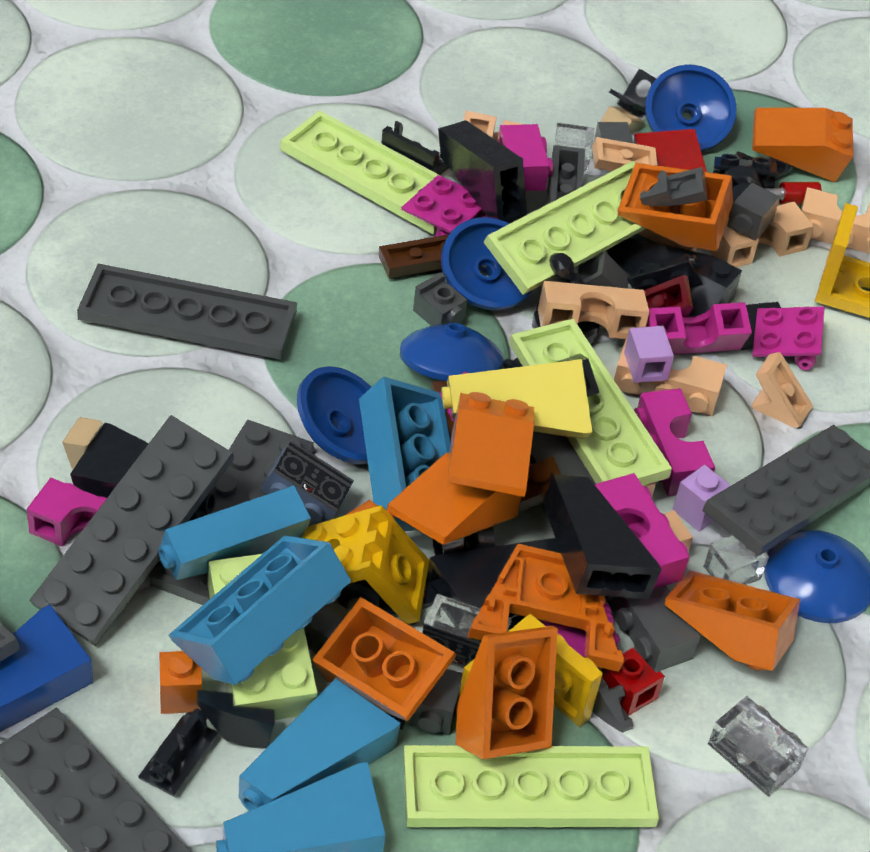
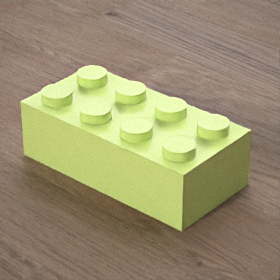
M262 554L209 561L207 585L210 599ZM304 628L295 631L283 642V647L277 653L266 657L254 668V673L247 680L236 685L226 683L227 693H233V706L274 709L275 720L298 717L317 697L318 692Z

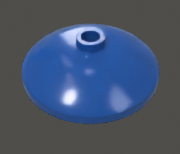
M680 65L663 72L652 83L645 101V115L652 132L695 129L702 152L717 146L727 137L735 122L736 101L728 83L716 72L699 65ZM689 113L692 119L687 120L682 114Z
M481 217L470 219L453 229L442 248L441 267L447 283L465 297L469 304L487 310H505L523 302L532 291L523 295L483 243L487 235L510 224L495 218ZM480 271H485L489 277L482 275Z
M459 323L437 324L419 329L404 338L400 345L401 360L412 370L433 379L447 381L449 376L460 375L464 371L476 373L503 368L504 356L497 345L476 330Z
M333 366L320 367L313 370L300 383L297 392V408L300 419L312 440L329 455L348 463L366 464L368 460L359 398L371 386L358 375Z
M801 530L769 550L764 564V576L768 588L771 592L800 599L798 616L820 623H840L859 616L870 605V562L864 553L848 540L825 531Z

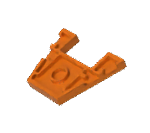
M517 544L493 589L488 594L481 610L473 620L468 631V638L482 641L484 635L507 632L509 613L525 617L531 614L539 620L585 630V657L593 661L597 667L619 672L624 663L622 651L617 650L613 638L615 630L613 623L608 622L606 616L604 596L576 594L561 553Z

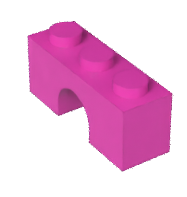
M745 302L713 304L707 312L693 317H682L680 307L649 308L646 327L664 326L673 355L740 350L752 334Z
M681 388L641 393L638 407L634 411L672 468L670 477L658 482H662L667 496L677 495L682 480L704 464L714 472V463L704 440L686 442L678 439L686 437L692 416Z
M635 473L595 484L660 565L661 572L653 589L682 581L689 561L687 547L678 540L670 528L667 517L660 513L652 501L650 491L641 484Z
M50 477L27 508L29 533L63 547L70 536L85 528L107 498L93 495L71 483H64Z

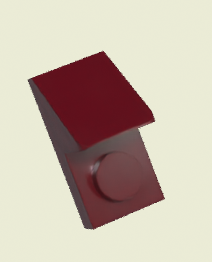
M686 275L644 290L648 308L680 307L682 317H688L693 309L688 276Z

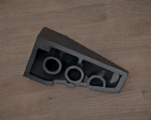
M631 238L615 245L607 253L629 277L641 267L646 268L662 263L663 267L667 266V261L682 257L684 254L696 255L699 267L695 268L701 278L702 284L690 287L693 309L688 317L698 316L707 312L713 304L731 303L734 300L742 273L741 269L712 255Z

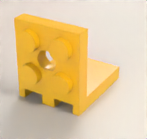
M845 203L814 302L870 318V291L861 288L866 287L870 289V263L844 255L858 206Z
M382 505L306 527L302 538L329 542L351 579L350 583L366 580L404 623L410 624L420 621L429 559Z
M529 614L508 632L546 626ZM557 633L554 706L578 727H581L591 718L603 673L598 670L593 661L581 656ZM474 659L463 668L458 701Z

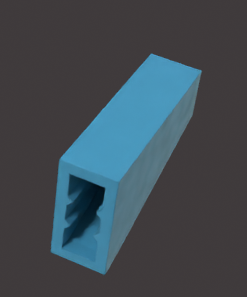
M293 485L165 529L161 545L158 547L159 557L163 566L166 569H171L175 580L208 573L209 561L263 554L284 535L302 538L311 518Z
M335 678L239 776V799L243 806L250 811L358 763L368 762L370 764L397 746L400 722Z
M368 762L353 765L223 822V839L216 840V851L383 852L386 835Z

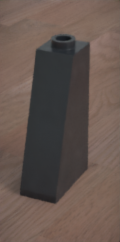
M467 120L438 128L441 159L489 218L512 223L527 215L523 158Z
M104 423L70 473L73 485L93 495L108 498L149 443L112 424ZM213 489L189 521L206 516L214 510L216 493Z
M553 474L542 504L576 594L649 599L661 572L658 562L589 477Z
M555 538L435 555L430 557L427 578L464 635L468 636L473 620L481 610L488 594L493 589L517 544L561 553ZM509 613V617L516 615L513 613Z

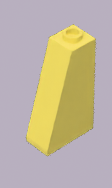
M582 359L452 375L448 377L447 387H441L444 409H451L452 419H455L460 393L480 392L488 395L491 399L500 401L516 399L527 403L528 406L534 407L533 431L579 439L588 438L592 434Z

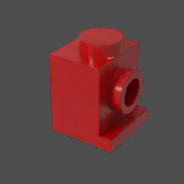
M634 648L624 653L622 652L624 663L619 672L605 668L601 669L603 673L602 678L608 685V689L623 685L625 696L622 697L620 705L628 716L658 699L665 677L661 671L656 673Z

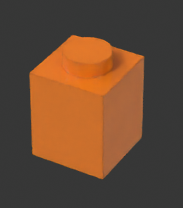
M183 651L159 652L161 714L193 712L196 708L200 709L197 705V691L202 690L201 667Z

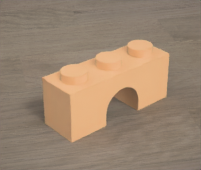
M807 187L801 211L814 226L810 239L832 244L842 214V210L837 205L838 195ZM870 203L865 214L855 216L847 244L849 249L869 254Z
M795 202L778 205L772 223L755 241L727 227L728 218L718 250H710L713 256L735 267L752 264L758 243L772 247L779 257L807 250L814 226Z
M543 281L538 314L541 327L569 319H574L577 325L579 322L590 321L604 326L608 331L609 338L626 339L629 328L646 327L649 308L644 290Z
M626 337L614 377L615 383L622 392L640 396L641 393L681 388L690 411L713 416L727 364L693 355L690 366L683 370H670L667 381L634 383L624 355Z

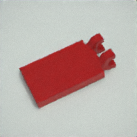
M695 129L634 134V144L655 147L658 166L687 170L702 167L703 171L707 172Z

